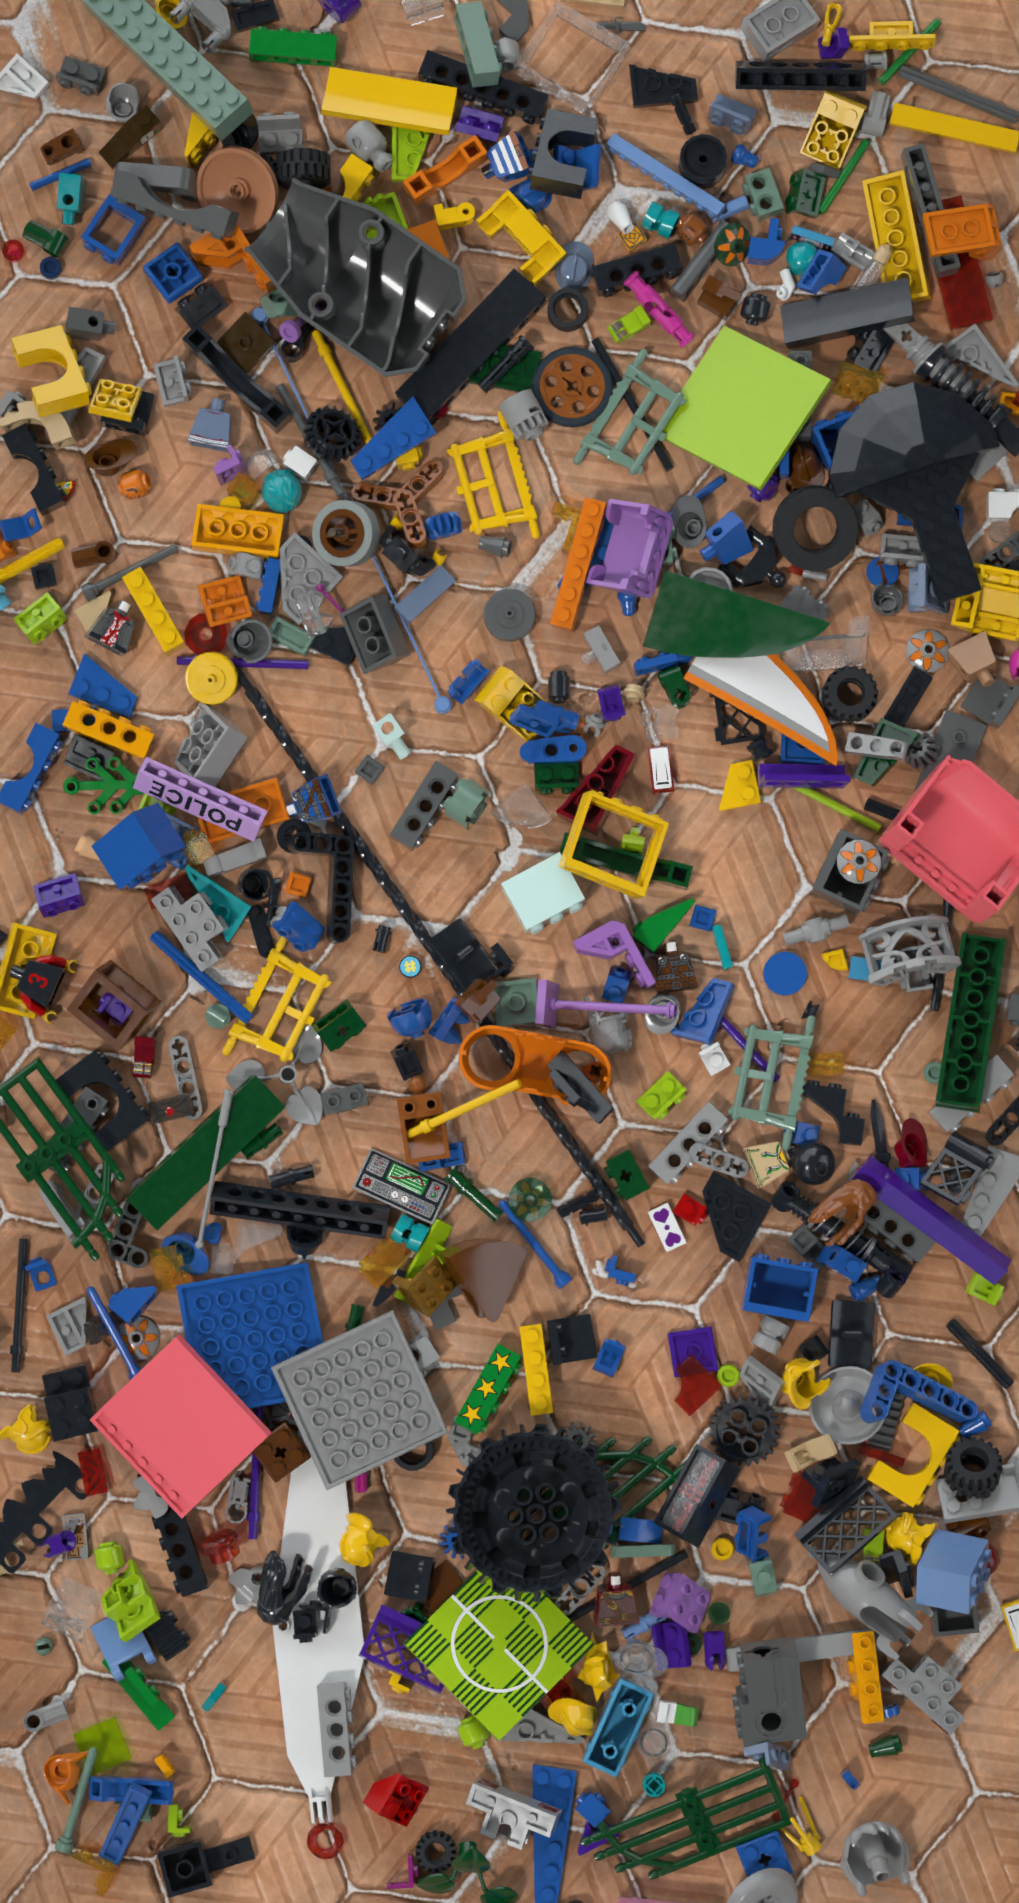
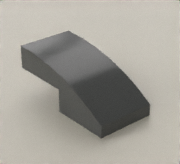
M802 1225L787 1240L808 1263L814 1264L813 1268L818 1269L819 1273L826 1267L816 1260L824 1246Z

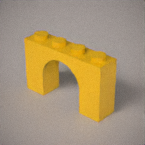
M62 325L11 338L12 352L19 368L40 362H54L66 370L64 376L59 380L31 388L32 402L39 418L89 405V395H92L89 382L85 383L83 379L85 378L82 365L78 366L76 350L71 349L70 336L64 332Z
M911 1402L900 1421L920 1433L926 1439L930 1451L928 1462L920 1471L914 1474H901L877 1459L867 1474L866 1479L913 1508L915 1504L919 1506L925 1496L922 1492L927 1485L930 1487L937 1476L934 1474L938 1466L943 1467L946 1462L947 1451L950 1447H953V1443L959 1441L960 1437L957 1436L959 1430Z

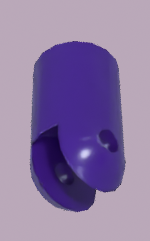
M65 1530L49 1536L39 1547L48 1544L51 1551L42 1556L52 1558L72 1551L76 1546L74 1534L69 1530Z
M703 1632L705 1665L710 1671H713V1658L717 1657L718 1668L721 1671L726 1665L725 1632Z

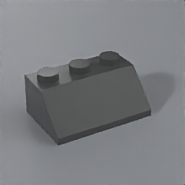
M387 595L371 596L339 614L363 674L395 664L411 655Z

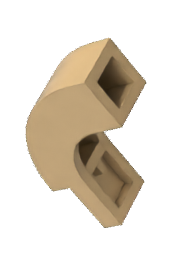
M32 401L16 403L19 412H8L4 417L0 418V425L6 433L23 424L26 426L41 425L45 427L51 444L56 450L77 443L71 425L61 413L39 418Z

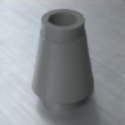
M481 536L478 549H482L500 558L509 557L512 540L507 539V537Z

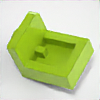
M974 1271L965 1292L995 1306L1003 1296L1004 1286L998 1282L993 1285Z

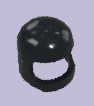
M250 868L240 874L237 887L243 897L253 901H260L273 894L275 882L269 871ZM269 881H270L269 891H268V893H267L266 895H264V894L266 893L267 889H268V884H269Z

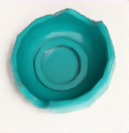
M801 241L794 243L788 248L786 262L791 273L800 277L803 276L817 253V249L813 244Z

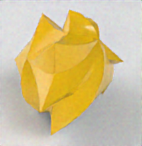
M592 1632L590 1641L594 1646L584 1655L585 1663L577 1678L584 1681V1684L593 1687L597 1703L601 1694L610 1688L620 1675L616 1674L613 1668L607 1641L598 1644Z

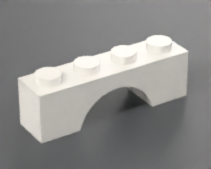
M997 488L992 489V492H988L986 495V522H1008L1012 513L1019 508V489H1015L1014 492H1005V489Z

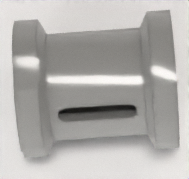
M886 51L876 54L864 52V63L867 72L869 69L887 70Z

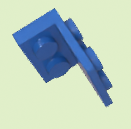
M594 144L578 150L561 145L554 146L553 159L562 164L587 169L583 191L598 186L601 145Z

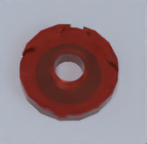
M202 613L189 620L184 631V637L190 651L196 655L205 652L219 653L226 645L228 632L225 624L209 627L206 615ZM208 629L212 632V637L206 641L200 638L201 631Z

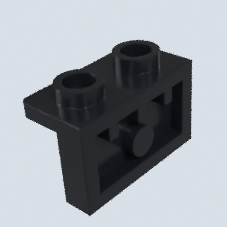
M202 283L194 289L195 293L189 298L185 296L178 301V306L174 309L180 314L190 329L196 324L204 325L228 306L210 283Z
M880 329L858 334L857 341L847 351L844 363L854 365L868 377H873L894 342L891 337Z
M731 1487L715 1519L738 1525L736 1517L739 1511L754 1506L764 1512L766 1497L755 1492L748 1493L736 1487Z

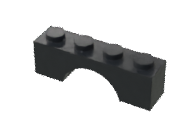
M23 424L3 434L2 437L13 459L28 460L38 469V481L30 493L41 515L44 516L65 506L66 504L63 499L66 498V495L61 485L56 486L54 479L57 477L51 466L47 468L44 462L47 457L42 447L37 448L34 441L38 439L33 429L28 430L26 425Z

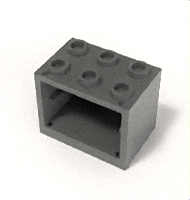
M840 829L810 894L858 915L861 911L865 912L872 899L869 897V894L877 889L881 878L877 874L871 881L863 884H854L847 881L840 874L837 867V856L840 849L846 843L853 840H864ZM871 843L880 854L881 867L879 872L883 873L890 861V858L887 857L889 851ZM857 857L856 863L862 865L864 863L863 858Z

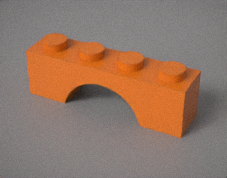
M474 135L458 145L453 153L439 164L426 170H419L403 181V189L413 204L417 206L487 161V151L477 136Z

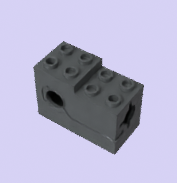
M785 1637L739 1643L740 1652H736L740 1671V1685L735 1686L736 1694L732 1695L738 1739H743L744 1747L765 1742L777 1743L807 1739L799 1658L794 1638Z

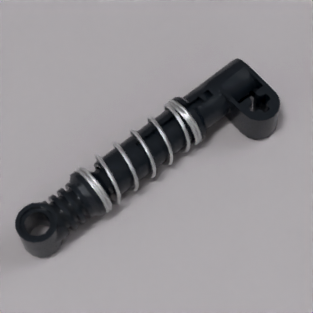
M783 1182L771 1197V1204L776 1210L780 1212H790L791 1210L792 1215L796 1213L797 1218L801 1217L800 1220L803 1221L804 1226L808 1229L811 1228L812 1231L817 1230L821 1233L822 1238L828 1237L830 1239L844 1225L843 1217L839 1219L834 1215L824 1222L808 1224L811 1212L820 1202L815 1203L812 1201L809 1203L810 1199L807 1198L805 1200L804 1195L800 1197V1190L794 1183ZM863 1230L860 1232L856 1231L843 1245H840L881 1272L876 1283V1289L882 1297L888 1299L893 1298L906 1283L913 1268L880 1246L879 1241L875 1238H868L863 1235Z

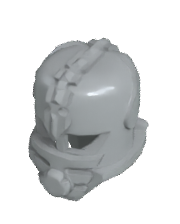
M584 997V1001L590 1002L589 997ZM587 1011L588 1026L591 1028L594 1046L598 1047L605 1055L613 1054V1052L627 1051L631 1047L632 1033L630 1029L626 1030L625 1025L627 1023L626 1017L629 1013L614 1012L612 1016L600 1018L598 1011Z

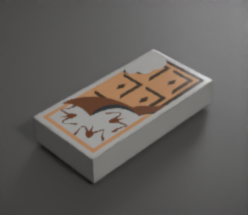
M86 1514L63 1515L64 1531H71L76 1538L75 1548L72 1551L66 1552V1561L89 1558Z

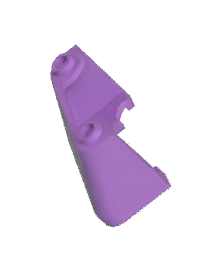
M609 499L605 514L607 520L614 524L603 565L595 564L590 568L586 583L648 599L654 594L673 527V519L670 514L649 504Z

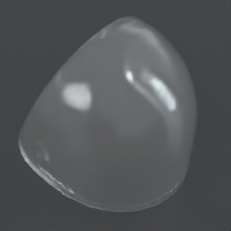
M256 450L246 460V475L251 483L255 485L257 478L266 469L278 462L282 464L283 461L271 450Z

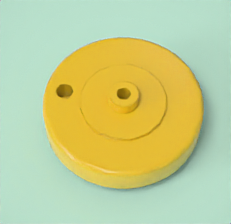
M205 652L196 656L188 665L185 673V684L188 692L195 700L206 705H217L228 700L235 692L238 684V672L234 663L227 656L218 652Z

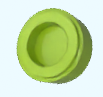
M724 1365L717 1372L719 1383L725 1387H732L739 1381V1371L732 1365Z

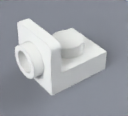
M719 1042L700 1046L702 1051L698 1055L710 1076L730 1066L729 1061L720 1048Z

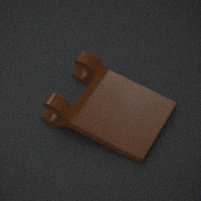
M446 1560L434 1569L428 1603L421 1602L431 1616L463 1585L461 1579Z

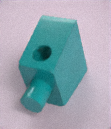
M59 173L57 209L62 212L61 224L74 226L75 214H82L86 179L81 175ZM73 198V203L67 205L68 200Z

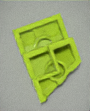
M133 1559L127 1562L128 1568L121 1577L117 1576L114 1579L111 1587L101 1597L105 1615L116 1622L119 1637L125 1643L160 1619L150 1588Z

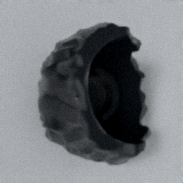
M344 1568L329 1569L320 1577L317 1598L321 1604L329 1609L345 1607L356 1598L357 1582Z

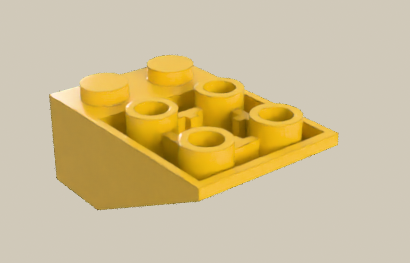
M826 91L800 153L839 170L867 106L834 91Z
M193 113L191 114L184 154L189 169L194 165H199L203 159L202 154L207 148L211 149L217 140L216 135Z
M503 666L497 669L474 699L489 714L526 742L532 741L536 733L509 723L511 714L519 704L533 708L538 700L547 702L511 669Z

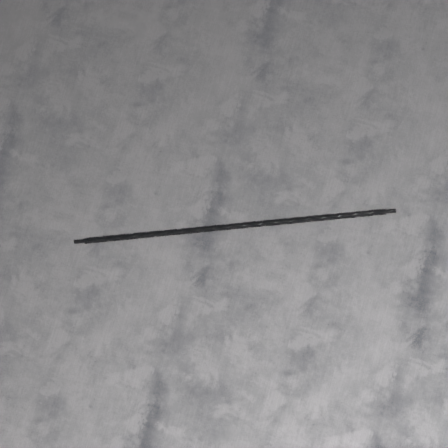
M239 669L237 671L238 681L245 689V695L255 706L257 712L274 733L288 756L294 761L307 783L319 777L311 768L309 761L302 751L292 741L283 724L273 714L256 687L252 686L242 670ZM341 808L342 813L333 816L334 821L344 835L352 838L357 854L372 872L387 896L392 900L394 906L405 922L411 927L424 949L431 955L434 963L450 982L455 993L460 997L464 992L427 943L432 937L429 935L426 927L410 908L405 897L394 882L390 880L386 870L370 851L362 836L350 823L349 818ZM487 1015L482 1021L477 1023L479 1027L494 1025ZM486 1035L503 1061L512 1070L515 1062V1053L508 1047L505 1039L499 1035ZM527 1093L544 1119L550 1124L563 1146L569 1151L582 1173L589 1179L601 1200L610 1209V1212L623 1231H627L638 1248L644 1245L645 1241L633 1226L635 1223L628 1217L623 1206L607 1187L604 1179L588 1160L575 1138L568 1132L565 1124L547 1102L545 1096Z

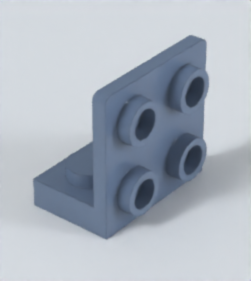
M717 94L714 103L711 102L707 119L715 126L729 128L736 135L744 134L747 136L757 110Z

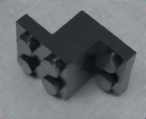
M86 1365L43 1375L42 1379L46 1392L44 1402L53 1441L56 1442L97 1432L98 1428L90 1421L95 1415L93 1409H96Z

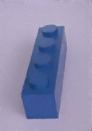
M268 557V561L264 563L266 571L265 574H262L261 582H263V587L259 589L261 597L260 601H257L256 609H258L259 613L272 615L280 577V559Z

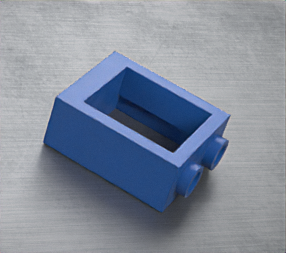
M109 194L82 234L81 239L84 243L83 247L88 251L100 253L102 255L101 258L109 264L114 262L120 265L143 231L147 220L145 216L131 207L116 202L117 199ZM109 209L134 224L116 252L91 237Z

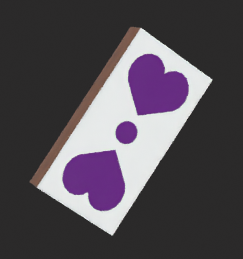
M668 1203L647 1212L666 1252L686 1243Z

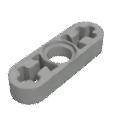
M695 1143L689 1150V1157L695 1163L724 1174L742 1178L749 1171V1164L745 1159L703 1143ZM703 1151L704 1153L709 1155L708 1159L704 1156L698 1157L696 1155L697 1152ZM718 1155H723V1163L715 1166V1158ZM730 1162L735 1165L740 1164L741 1168L734 1169L732 1166H729Z
M592 1566L593 1568H601L599 1570L601 1575L599 1577L594 1576L596 1580L591 1581L594 1583L592 1586L583 1578L575 1581V1584L583 1582L586 1585L587 1589L584 1594L577 1595L569 1584L562 1592V1596L555 1600V1605L560 1608L561 1604L559 1601H566L570 1597L566 1593L570 1591L572 1596L579 1600L575 1603L572 1599L569 1603L570 1609H563L561 1611L566 1616L571 1614L602 1581L605 1576L604 1567Z

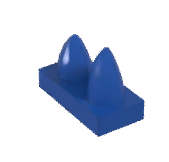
M454 997L451 998L428 1034L445 1043L460 1044L461 1038L453 1023L467 1024L470 1023V1020L454 1004L458 1000Z

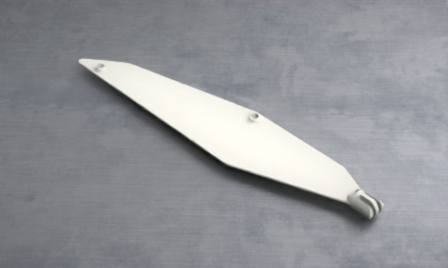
M298 1431L297 1436L306 1446L300 1431ZM311 1457L293 1470L290 1476L280 1558L284 1560L287 1572L283 1586L289 1581L290 1572L297 1553L303 1557V1562L296 1587L285 1598L284 1603L290 1601L296 1595L305 1566L307 1564L311 1565L313 1571L305 1595L293 1607L290 1613L289 1620L286 1622L287 1629L283 1630L280 1625H273L287 1756L309 1797L311 1823L313 1825L317 1823L315 1802H317L320 1824L326 1821L324 1801H326L329 1823L334 1822L331 1792L335 1777H324L317 1685L346 1682V1687L351 1689V1701H348V1710H352L364 1658L358 1656L364 1644L358 1585L356 1584V1598L345 1607L331 1609L329 1632L327 1634H323L325 1611L316 1610L318 1636L313 1638V1642L299 1643V1639H293V1611L309 1610L299 1608V1604H309L310 1600L319 1601L317 1598L318 1581L324 1572L329 1569L344 1568L357 1582L356 1567L344 1562L340 1552V1540L348 1525V1520L345 1516L349 1513L346 1482L326 1490ZM333 1700L330 1703V1708L333 1712H340L341 1704ZM334 1723L332 1725V1732L335 1735H342L343 1727L338 1723ZM341 1746L334 1748V1755L338 1758L341 1755Z

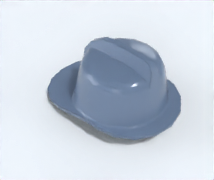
M579 241L570 242L563 247L567 255L557 264L556 280L562 289L572 288L580 291L588 285L590 280L593 254L586 244Z

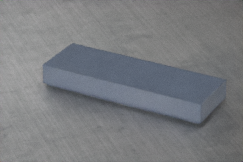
M440 565L394 607V610L410 624L450 588L456 580Z

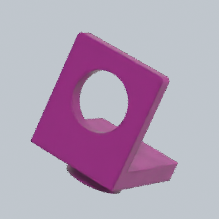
M408 1854L409 1881L387 1882V1889L414 1888V1878H418V1865L413 1864V1854Z

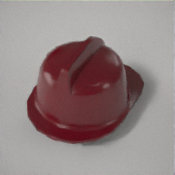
M913 1118L904 1121L902 1124V1137L894 1146V1152L901 1168L913 1165L924 1167L927 1164L926 1134L922 1125Z

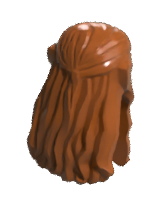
M856 1179L845 1183L843 1187L838 1188L833 1194L826 1197L811 1212L808 1224L824 1222L841 1208L846 1207L844 1225L824 1243L828 1247L834 1243L843 1245L862 1225L866 1212L878 1200L877 1194L866 1181Z

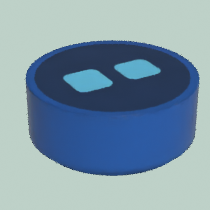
M898 1703L883 1706L884 1718H890L900 1713Z

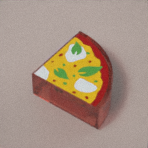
M65 481L55 483L57 487L61 485L66 495V498L63 500L66 502L74 493L76 482Z

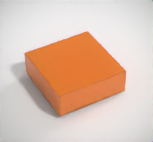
M291 871L285 893L306 899L312 877Z

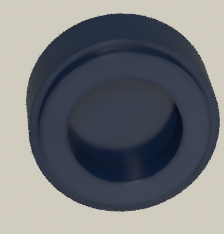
M47 257L40 263V272L44 278L54 280L61 275L62 266L58 259Z

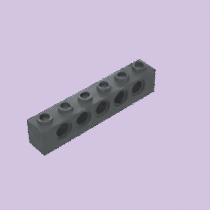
M922 143L903 148L901 160L929 251L922 215L927 212L944 210L925 144ZM957 254L931 258L937 279L956 274L961 267Z

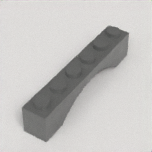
M117 170L110 192L111 196L117 197L116 202L127 206H129V203L136 204L135 209L146 213L148 209L155 211L154 216L165 220L167 216L171 217L175 224L184 227L186 223L192 225V230L203 234L205 230L211 232V237L223 240L224 237L232 239L240 214L213 204L195 210H178L161 200L150 188L145 178L121 170Z

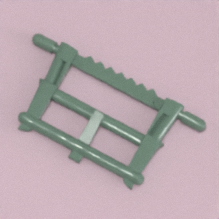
M647 349L640 350L633 361L634 363L628 365L623 380L616 383L618 387L612 390L613 395L610 396L607 407L596 418V422L591 424V432L587 433L581 441L580 445L582 448L580 447L573 458L575 465H579L587 454V450L590 449L607 457L606 460L629 469L631 475H636L637 473L642 475V465L657 440L661 442L665 440L667 434L663 433L665 427L678 406H683L687 400L683 399L684 394L682 392H673L659 382L657 378L654 380L638 368L648 355ZM634 381L649 391L613 448L597 437L629 385ZM656 395L669 401L670 405L657 426L653 427L641 419ZM638 427L648 433L650 437L636 460H633L623 454L622 450Z
M813 1015L807 1018L805 1035L784 1033V1030H761L756 1025H751L749 1029L744 1027L747 1041L741 1067L735 1066L734 1075L739 1076L734 1105L728 1110L727 1115H731V1118L735 1121L743 1118L760 1123L763 1126L769 1124L785 1129L786 1132H784L782 1149L785 1151L790 1149L792 1132L796 1131V1114L801 1108L799 1103L803 1100L801 1098L804 1092L802 1087L806 1084L804 1079L808 1075L805 1071L809 1068L807 1063L811 1059L808 1054L814 1041V1035L812 1034L816 1018ZM755 1040L772 1043L766 1072L750 1069ZM781 1045L800 1048L787 1116L767 1112ZM748 1078L764 1080L758 1110L742 1107Z

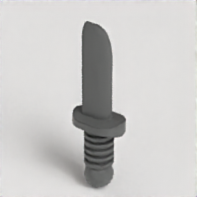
M615 18V23L598 22L596 25L598 30H615V34H619V31H646L645 24L641 22H619V18Z

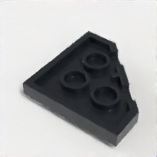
M712 1172L702 1193L718 1248L721 1253L740 1262L771 1203Z

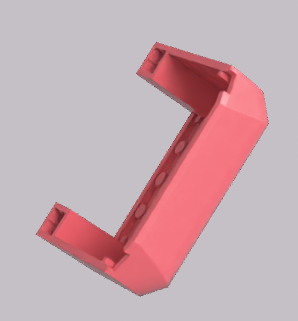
M947 755L920 784L879 838L883 848L888 850L889 854L965 917L980 924L1000 910L1019 883V801L974 763L965 759L961 761Z

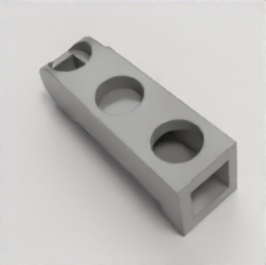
M849 732L845 751L857 757L866 756L905 761L909 744L899 740Z
M258 838L254 842L252 841L209 857L202 862L207 877H212L267 860L268 858L262 840Z
M46 1181L80 1229L83 1230L89 1221L82 1217L78 1218L64 1197V1189L60 1184ZM40 1189L42 1199L68 1238L74 1240L76 1237Z

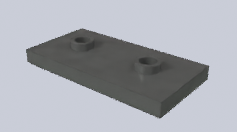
M946 709L935 736L936 744L940 748L935 753L938 754L939 758H933V765L927 764L926 770L922 769L914 791L947 755L961 761L965 759L973 763L987 725Z

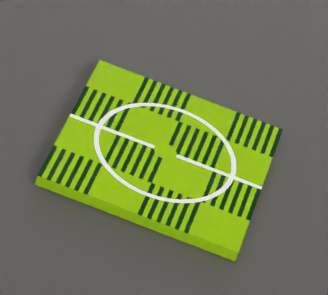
M477 1570L404 1642V1645L500 1741L570 1671L594 1644L543 1592L541 1593L540 1603L534 1602V1593L524 1592L522 1593L521 1601H516L515 1591L512 1588H509L500 1595L492 1591V1579L487 1580L484 1584H480L478 1579L482 1573Z

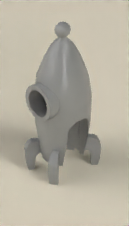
M811 1546L813 1550H819L818 1547ZM807 1551L808 1556H809L810 1558H812V1559H815V1558ZM826 1555L825 1563L831 1568L837 1563L838 1555ZM850 1559L832 1576L817 1562L819 1572L831 1595L856 1619L880 1634L877 1639L878 1648L895 1660L900 1655L890 1646V1642L896 1643L899 1641L906 1647L912 1642L904 1634L906 1630L901 1625L906 1628L910 1625L919 1632L923 1625L916 1619L918 1615L915 1611L920 1610L930 1618L934 1614L929 1606L916 1603V1597H912L906 1602L885 1581L883 1570L874 1562L868 1560L857 1562Z

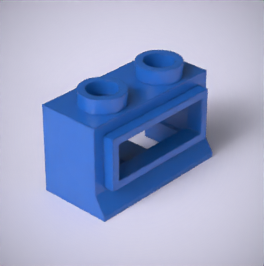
M751 1506L739 1511L736 1517V1523H738V1532L734 1538V1542L737 1543L736 1551L750 1558L753 1563L769 1556L768 1551L758 1547V1545L766 1542L769 1538L767 1533L759 1532V1526L771 1521L772 1516Z

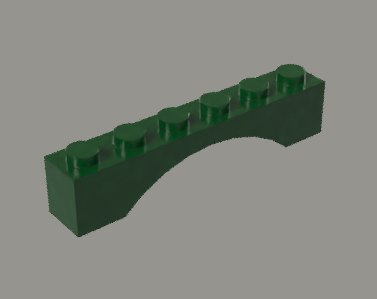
M566 832L564 834L560 849L561 855L563 854L569 836V833ZM581 836L578 838L572 856L573 859L585 864L637 878L645 855L611 847ZM657 858L650 881L687 890L693 866Z

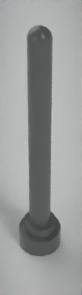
M171 545L96 584L86 583L80 587L87 601L90 602L99 595L98 592L123 580L122 577L139 567L143 570L177 553L178 547Z

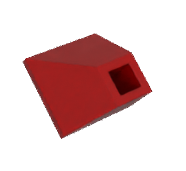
M397 1773L374 1782L362 1803L378 1815L407 1827L429 1787Z

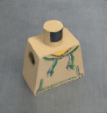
M779 1141L742 1149L757 1189L790 1171L787 1162L791 1160L795 1150L794 1145L790 1146V1149L787 1151L781 1148Z

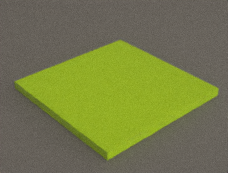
M723 326L682 388L683 399L687 400V402L683 406H678L663 431V433L667 434L665 441L762 491L832 381L794 360Z

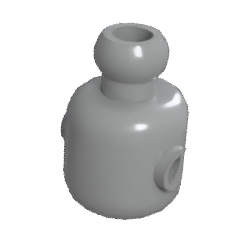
M368 120L358 121L351 126L345 135V143L355 156L367 164L373 162L374 168L377 171H386L393 164V159L389 153L384 152L387 141L383 134Z

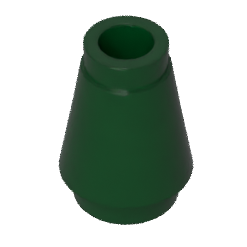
M891 1733L868 1745L872 1758L898 1756V1753L903 1752L898 1734L893 1735Z

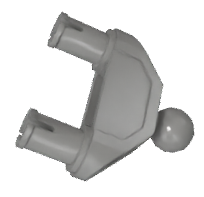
M179 0V4L169 13L171 20L178 14L173 22L179 24L191 12L212 32L201 43L204 50L210 44L206 50L209 54L213 53L221 42H226L231 35L228 9L225 7L230 4L231 0Z

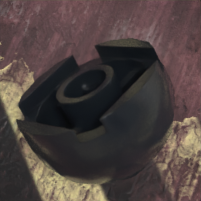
M809 1140L810 1142L801 1143L797 1146L792 1154L790 1165L792 1166L794 1176L805 1184L815 1186L825 1183L832 1177L836 1168V1158L832 1150L823 1142Z

